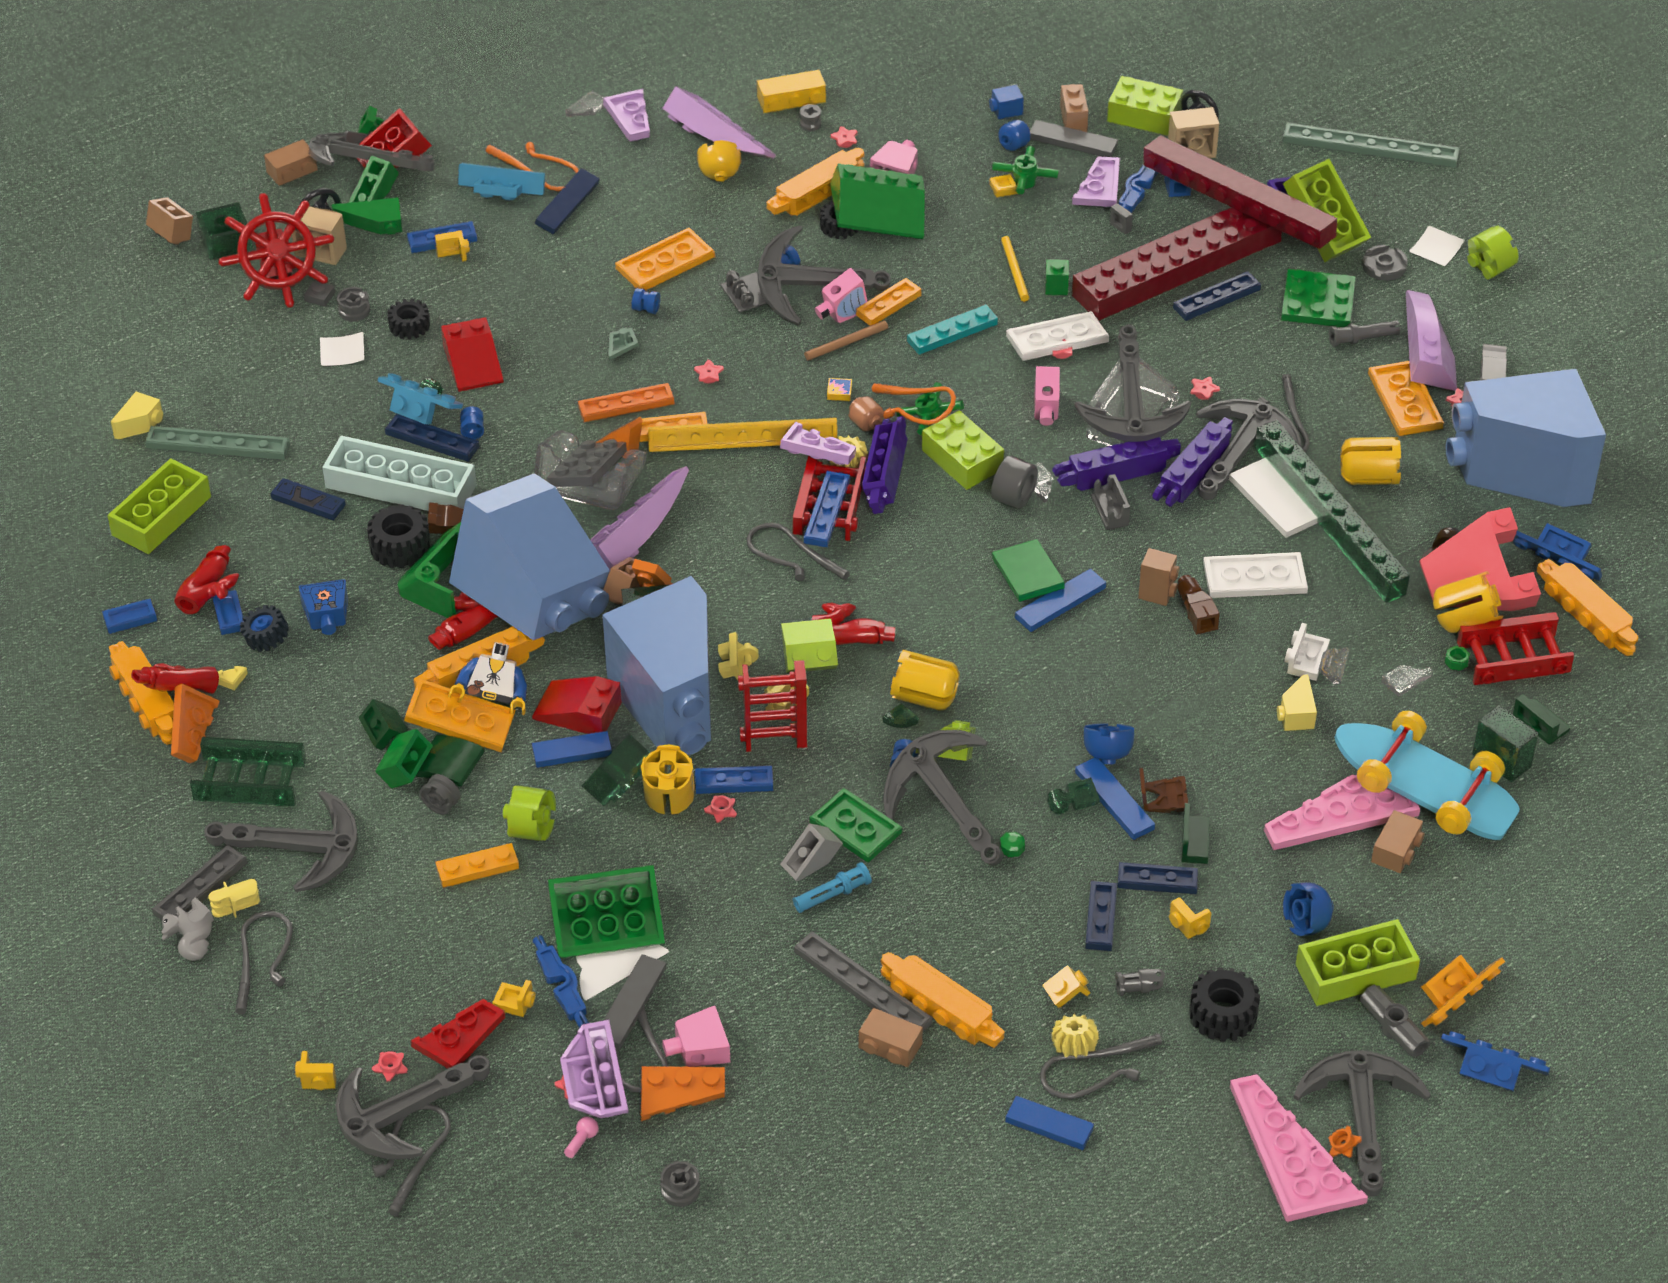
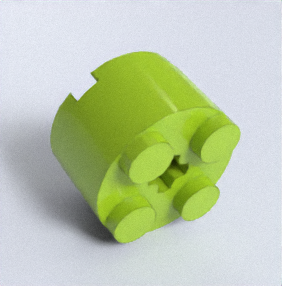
M1492 226L1468 240L1469 255L1467 260L1472 267L1480 269L1483 276L1489 280L1518 262L1517 247H1512L1510 241L1513 239L1504 228Z
M518 785L513 787L510 803L505 804L503 808V818L507 819L508 837L535 841H545L549 838L555 821L550 819L551 811H556V799L553 791Z

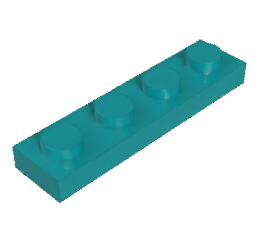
M983 305L907 334V342L920 355L998 325V317L987 305Z

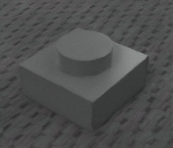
M1118 203L1111 206L1110 224L1125 235L1131 232L1133 214Z
M313 281L304 294L305 302L325 307L335 294V286Z

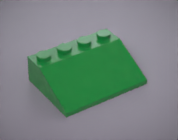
M837 163L830 185L838 227L917 239L924 238L925 188L922 176Z
M654 865L548 880L556 945L560 959L665 944Z

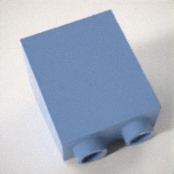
M1577 369L1465 382L1462 402L1452 405V422L1456 431V437L1446 440V456L1450 466L1460 467L1466 484L1561 507L1592 503L1606 433Z
M534 473L465 500L449 580L450 584L532 640L555 631L562 632L571 624L588 617L595 618L605 610L609 602V594L603 589L610 570L555 486Z
M690 576L603 614L607 679L620 682L622 703L656 747L667 744L679 746L680 750L687 755L700 751L707 742L711 741L707 595L694 578Z

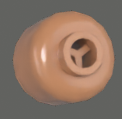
M868 396L858 397L851 403L849 417L858 428L863 431L875 430V425L882 424L884 411L872 398Z

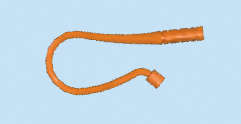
M526 143V152L532 157L563 164L573 169L576 173L579 171L575 165L563 159L534 153V143ZM492 145L487 146L486 153L520 170L532 171L511 155L502 152ZM545 182V188L549 190L561 191L565 187L551 186Z
M876 383L872 386L874 393L913 395L946 391L951 396L948 409L935 419H919L898 407L885 410L883 415L885 419H890L895 416L894 413L898 412L915 423L932 425L945 419L951 413L956 401L954 391L944 386L905 388Z

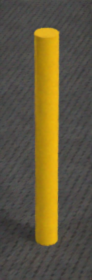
M1004 236L1001 242L1022 302H1026L1029 300V294L1010 238Z

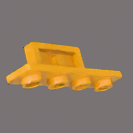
M1462 955L1453 959L1421 986L1438 1008L1421 1024L1426 1027L1433 1022L1437 1026L1448 1017L1446 1011L1450 1008L1454 1011L1466 1002L1463 997L1468 993L1472 996L1484 986L1481 982L1485 978L1490 981L1501 972L1498 967L1505 960L1501 957L1477 975Z

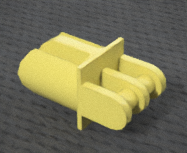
M248 879L228 887L226 882H223L224 888L209 894L212 915L217 918L232 913L236 918V911L260 903L257 882L254 879Z

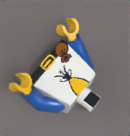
M494 642L491 656L481 654L479 658H472L461 669L455 685L450 688L448 697L451 698L452 693L457 692L460 694L458 702H462L464 694L510 704L512 715L516 707H521L522 715H525L527 683L522 669L516 666L517 662L506 659L509 645Z

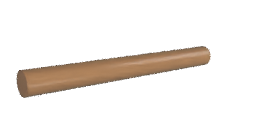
M884 320L804 353L805 358L809 361L888 329V324Z

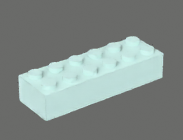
M340 436L322 467L325 488L404 506H413L414 508L429 511V502L438 503V505H453L464 509L465 500L471 497L476 487L475 466L472 464L346 436Z

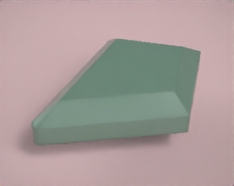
M620 328L619 331L610 332L609 360L638 347V341L632 328Z

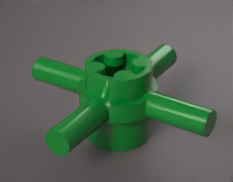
M1028 146L1025 155L1018 156L1014 164L993 162L992 166L994 171L1013 173L1014 182L1017 186L1016 193L1020 195L1024 194L1025 189L1035 186L1037 176L1058 179L1059 170L1040 168L1038 166L1037 160L1033 157L1035 152L1033 146Z
M939 382L934 383L933 387H940L943 385ZM941 391L922 394L916 399V406L903 407L901 409L911 416L918 415L919 419L932 420L942 415L948 409L950 402L942 403L939 398ZM955 401L952 411L963 410V401ZM896 412L897 417L902 416L900 413ZM919 424L917 433L922 436V430L931 425Z

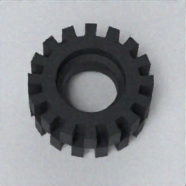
M833 200L829 201V205L825 203L824 208L821 207L820 229L823 231V234H828L830 238L836 236V239H840V236H843V239H846L847 235L852 237L854 233L858 232L856 229L838 227Z
M410 298L408 302L407 299H402V303L396 301V306L393 304L390 306L387 314L390 332L395 337L399 335L400 339H404L407 336V340H411V336H414L416 339L419 338V334L423 336L425 331L429 330V309L425 303L422 304L420 300L415 302L414 299Z

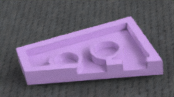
M643 89L603 98L604 107L629 142L647 138L650 134Z
M1097 157L1088 172L1086 180L1082 181L1078 193L1074 194L1072 205L1102 207L1115 205L1117 203L1120 158Z
M795 422L781 439L780 449H785L792 454H806L814 459L831 460L838 465H848L856 453V446L834 437L823 438L820 436V431L811 429L810 432L802 429V424Z

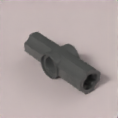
M1374 984L1368 987L1361 995L1360 1002L1379 1021L1383 1034L1388 1038L1395 1039L1411 1057L1417 1058L1430 1046V1040L1408 1017L1409 1012L1407 1008L1402 1004L1395 1003L1380 986Z

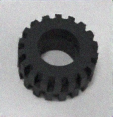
M391 505L387 509L382 508L368 522L367 532L371 555H373L376 561H380V564L383 566L389 565V568L413 566L431 547L427 518L419 509L414 510L413 506L404 507V505L394 507V505Z
M1223 967L1217 968V971L1210 969L1206 972V975L1201 974L1198 977V981L1194 982L1191 991L1189 1016L1190 1019H1193V1026L1199 1028V1033L1202 1035L1208 1034L1209 1039L1219 1038L1221 1042H1226V1039L1235 1041L1238 1036L1243 1038L1247 1036L1248 1031L1251 1032L1254 1029V1024L1257 1022L1260 994H1258V986L1254 985V980L1251 977L1246 978V973L1242 971L1237 973L1233 968L1224 970ZM1216 1002H1228V1003H1230V1004H1232V1005H1234V1006H1232V1007H1222V1006H1219V1005H1217V1004H1215V1003H1216Z

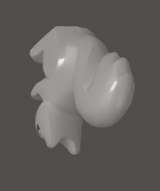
M196 897L192 899V909L189 912H185L178 906L176 907L177 916L165 914L162 919V940L178 932L182 934L183 937L180 939L177 947L178 952L183 958L191 961L203 958L208 952L209 942L205 939L210 935L212 922L214 921L210 910Z

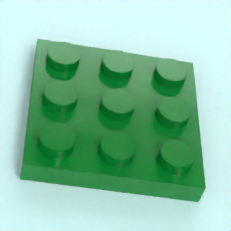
M1288 269L1281 320L1348 327L1351 321L1356 276Z

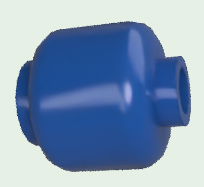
M1013 120L1001 126L998 134L1001 145L1009 151H1015L1027 145L1031 136L1029 127L1021 120Z

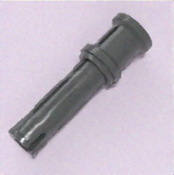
M1394 320L1363 326L1349 324L1348 327L1341 328L1332 326L1329 328V340L1331 345L1336 347L1341 343L1350 342L1351 344H1356L1361 339L1399 335L1400 327H1396V325H1399V322Z

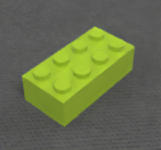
M1330 159L1293 175L1283 183L1289 196L1337 218L1336 237L1321 249H1318L1324 262L1361 246L1371 238Z
M170 458L107 515L111 535L150 554L211 498L208 476Z
M1398 919L1298 945L1296 967L1316 1006L1361 995L1368 987L1374 984L1383 989L1416 980L1420 958Z

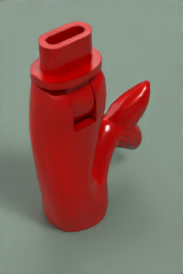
M216 546L214 550L209 551L206 557L201 560L197 569L181 584L174 602L182 612L186 614L197 613L212 597L217 596L219 599H224L228 595V590L236 584L239 578L238 573L225 576L219 580L223 576L230 559L228 556L231 551L229 546Z
M461 592L459 596H454L455 609L462 610L463 612L444 620L440 626L435 628V633L428 636V639L438 650L446 646L452 647L454 644H458L479 632L498 616Z
M826 603L821 607L827 614L812 615V620L831 619L836 645L852 643L876 644L878 641H880L879 644H883V641L894 642L895 627L885 626V623L881 621L860 618L842 623L856 609V606L850 603L841 605Z
M159 663L153 665V667H143L141 670L134 669L131 672V678L136 683L159 691H175L176 686L184 684L195 690L213 694L219 683L218 671L215 667L209 666L186 669L181 665L170 666Z

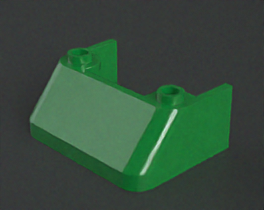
M461 522L444 532L398 581V592L402 598L445 618L456 614L454 592L436 582L439 580L440 574L454 560Z

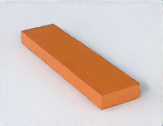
M669 383L580 400L578 401V407L583 422L673 405L674 396Z

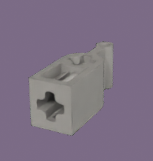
M1483 344L1480 380L1506 377L1507 346Z

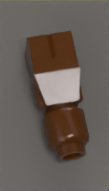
M429 502V533L443 534L460 523L464 509L453 505H438V503Z
M1190 575L1180 577L1177 589L1184 601L1188 619L1191 621L1196 635L1218 630L1220 613L1212 600L1213 598L1202 591L1199 582Z

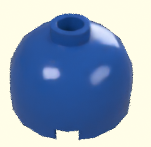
M1108 724L1086 725L1083 731V738L1087 752L1092 757L1101 759L1100 761L1103 764H1116V759L1124 758L1133 747L1134 727L1117 724V727L1108 726Z
M1293 883L1291 885L1292 889L1286 891L1283 901L1285 920H1291L1294 927H1289L1290 930L1297 936L1314 935L1321 932L1329 925L1332 919L1334 905L1331 897L1323 887L1316 883Z

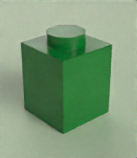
M1046 259L1045 295H1068L1069 260Z

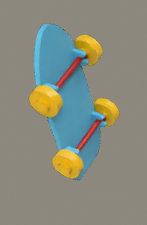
M1400 712L1392 722V730L1362 723L1344 724L1337 729L1334 737L1335 742L1343 756L1358 770L1357 778L1362 787L1374 793H1380L1389 788L1436 813L1438 825L1448 833L1461 834L1468 830L1484 838L1501 840L1518 816L1520 810L1518 804L1504 788L1497 784L1505 771L1504 763L1500 757L1489 751H1481L1475 755L1470 763V769L1435 752L1418 743L1426 733L1427 726L1423 718L1415 712Z

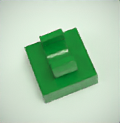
M369 105L360 119L359 133L368 134L369 131L373 132L384 122L382 118L376 117V108Z

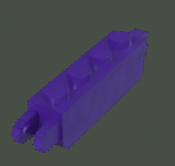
M903 416L897 417L896 422H891L888 418L884 419L881 425H875L862 482L863 490L867 496L870 508L873 509V514L883 513L885 505L894 503L908 441L905 434L906 421Z
M1224 417L1218 424L1209 421L1161 476V482L1154 490L1153 499L1159 501L1165 495L1167 496L1165 503L1169 507H1172L1176 501L1183 503L1229 446L1233 420Z
M1160 437L1147 441L1124 442L1070 455L1069 461L1056 464L1052 471L1055 476H1059L1057 480L1060 486L1075 485L1077 489L1083 491L1094 488V483L1097 479L1100 480L1101 486L1107 485L1108 476L1113 474L1116 475L1120 482L1161 472L1166 467V460L1180 455L1181 444L1178 439L1161 440Z

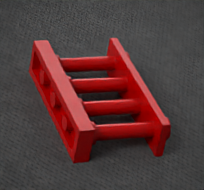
M808 455L793 514V534L803 535L804 527L809 524L812 514L808 511L815 507L817 501L813 492L820 490L823 481H819L817 475L821 476L826 474L827 471L849 474L850 477L856 478L855 485L849 484L846 494H852L851 502L843 501L840 509L848 511L847 518H837L835 527L845 528V541H850L852 532H856L858 526L856 514L863 488L862 482L866 469V457L861 456L859 468L823 464L819 459L811 458Z
M1556 612L1500 619L1478 625L1460 626L1457 638L1458 646L1464 648L1471 647L1478 663L1475 667L1473 684H1490L1571 672L1574 653H1560L1554 638L1559 621ZM1544 638L1550 655L1536 656L1530 639ZM1519 641L1526 658L1512 660L1506 643ZM1495 644L1502 661L1488 663L1482 646Z
M804 660L794 661V671L789 672L787 675L749 677L747 664L742 665V675H738L739 691H743L744 727H739L740 742H745L746 752H751V739L781 736L796 738L797 748H806L807 680ZM778 685L794 687V689H790V692L750 694L751 687ZM790 702L795 705L790 706V709L750 712V705ZM782 719L795 721V723H790V726L751 728V722Z

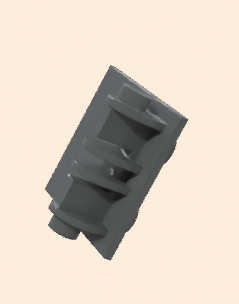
M730 270L726 274V282L720 284L739 313L768 304L764 300L758 285V272L739 278L737 271Z

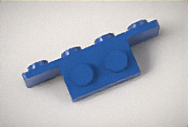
M1548 523L1538 540L1519 531L1516 532L1513 543L1518 548L1523 550L1531 549L1542 559L1547 560L1550 558L1557 561L1559 566L1564 563H1572L1589 579H1601V569L1584 561L1592 547L1590 542Z
M1450 1031L1449 1035L1442 1034V1042L1467 1050L1459 1073L1460 1075L1510 1091H1514L1521 1067L1549 1076L1550 1067L1545 1066L1546 1061L1530 1057L1528 1061L1519 1058V1053L1503 1048V1051L1500 1052L1492 1049V1044L1477 1040L1476 1044L1465 1041L1466 1036Z

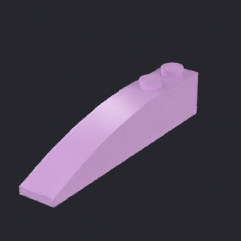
M675 86L662 108L669 113L668 117L676 123L682 122L684 124L683 128L692 134L697 132L712 141L733 142L737 145V149L740 148L741 152L772 159L776 157V154L757 140H753L754 137L743 131L739 125L731 122L729 117L696 94Z
M1407 290L1406 308L1411 381L1455 391L1457 388L1455 357L1429 294Z
M687 466L671 472L650 489L652 492L647 493L634 502L635 506L618 515L616 522L606 525L590 539L609 570L626 558L635 557L639 553L638 548L658 528L682 488L689 471Z

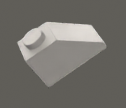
M809 823L780 865L796 881H800L829 864L843 843L828 827Z

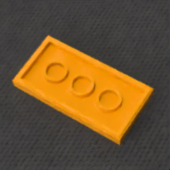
M687 228L616 262L615 267L635 288L645 289L646 291L714 258L715 251L690 228Z
M1410 361L1370 367L1368 369V375L1398 436L1443 429L1444 422L1425 384L1411 381Z
M423 679L418 680L405 715V722L502 752L515 715V709L512 715L509 707L468 694H464L462 702H458L460 698L459 693L454 692L451 698L448 697L450 688Z

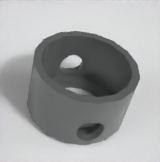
M1007 456L995 474L991 489L992 499L1010 505L1015 509L1024 507L1035 489L1038 477L1037 467L1015 456Z

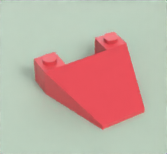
M1510 507L1485 513L1420 560L1432 600L1435 590L1440 586L1488 571L1490 574L1485 576L1490 586L1496 585L1502 605L1497 607L1498 610L1517 611L1536 606L1541 592L1534 572L1510 577L1499 548V544L1512 542L1518 530ZM1480 597L1452 607L1461 608L1476 602L1483 601V598Z

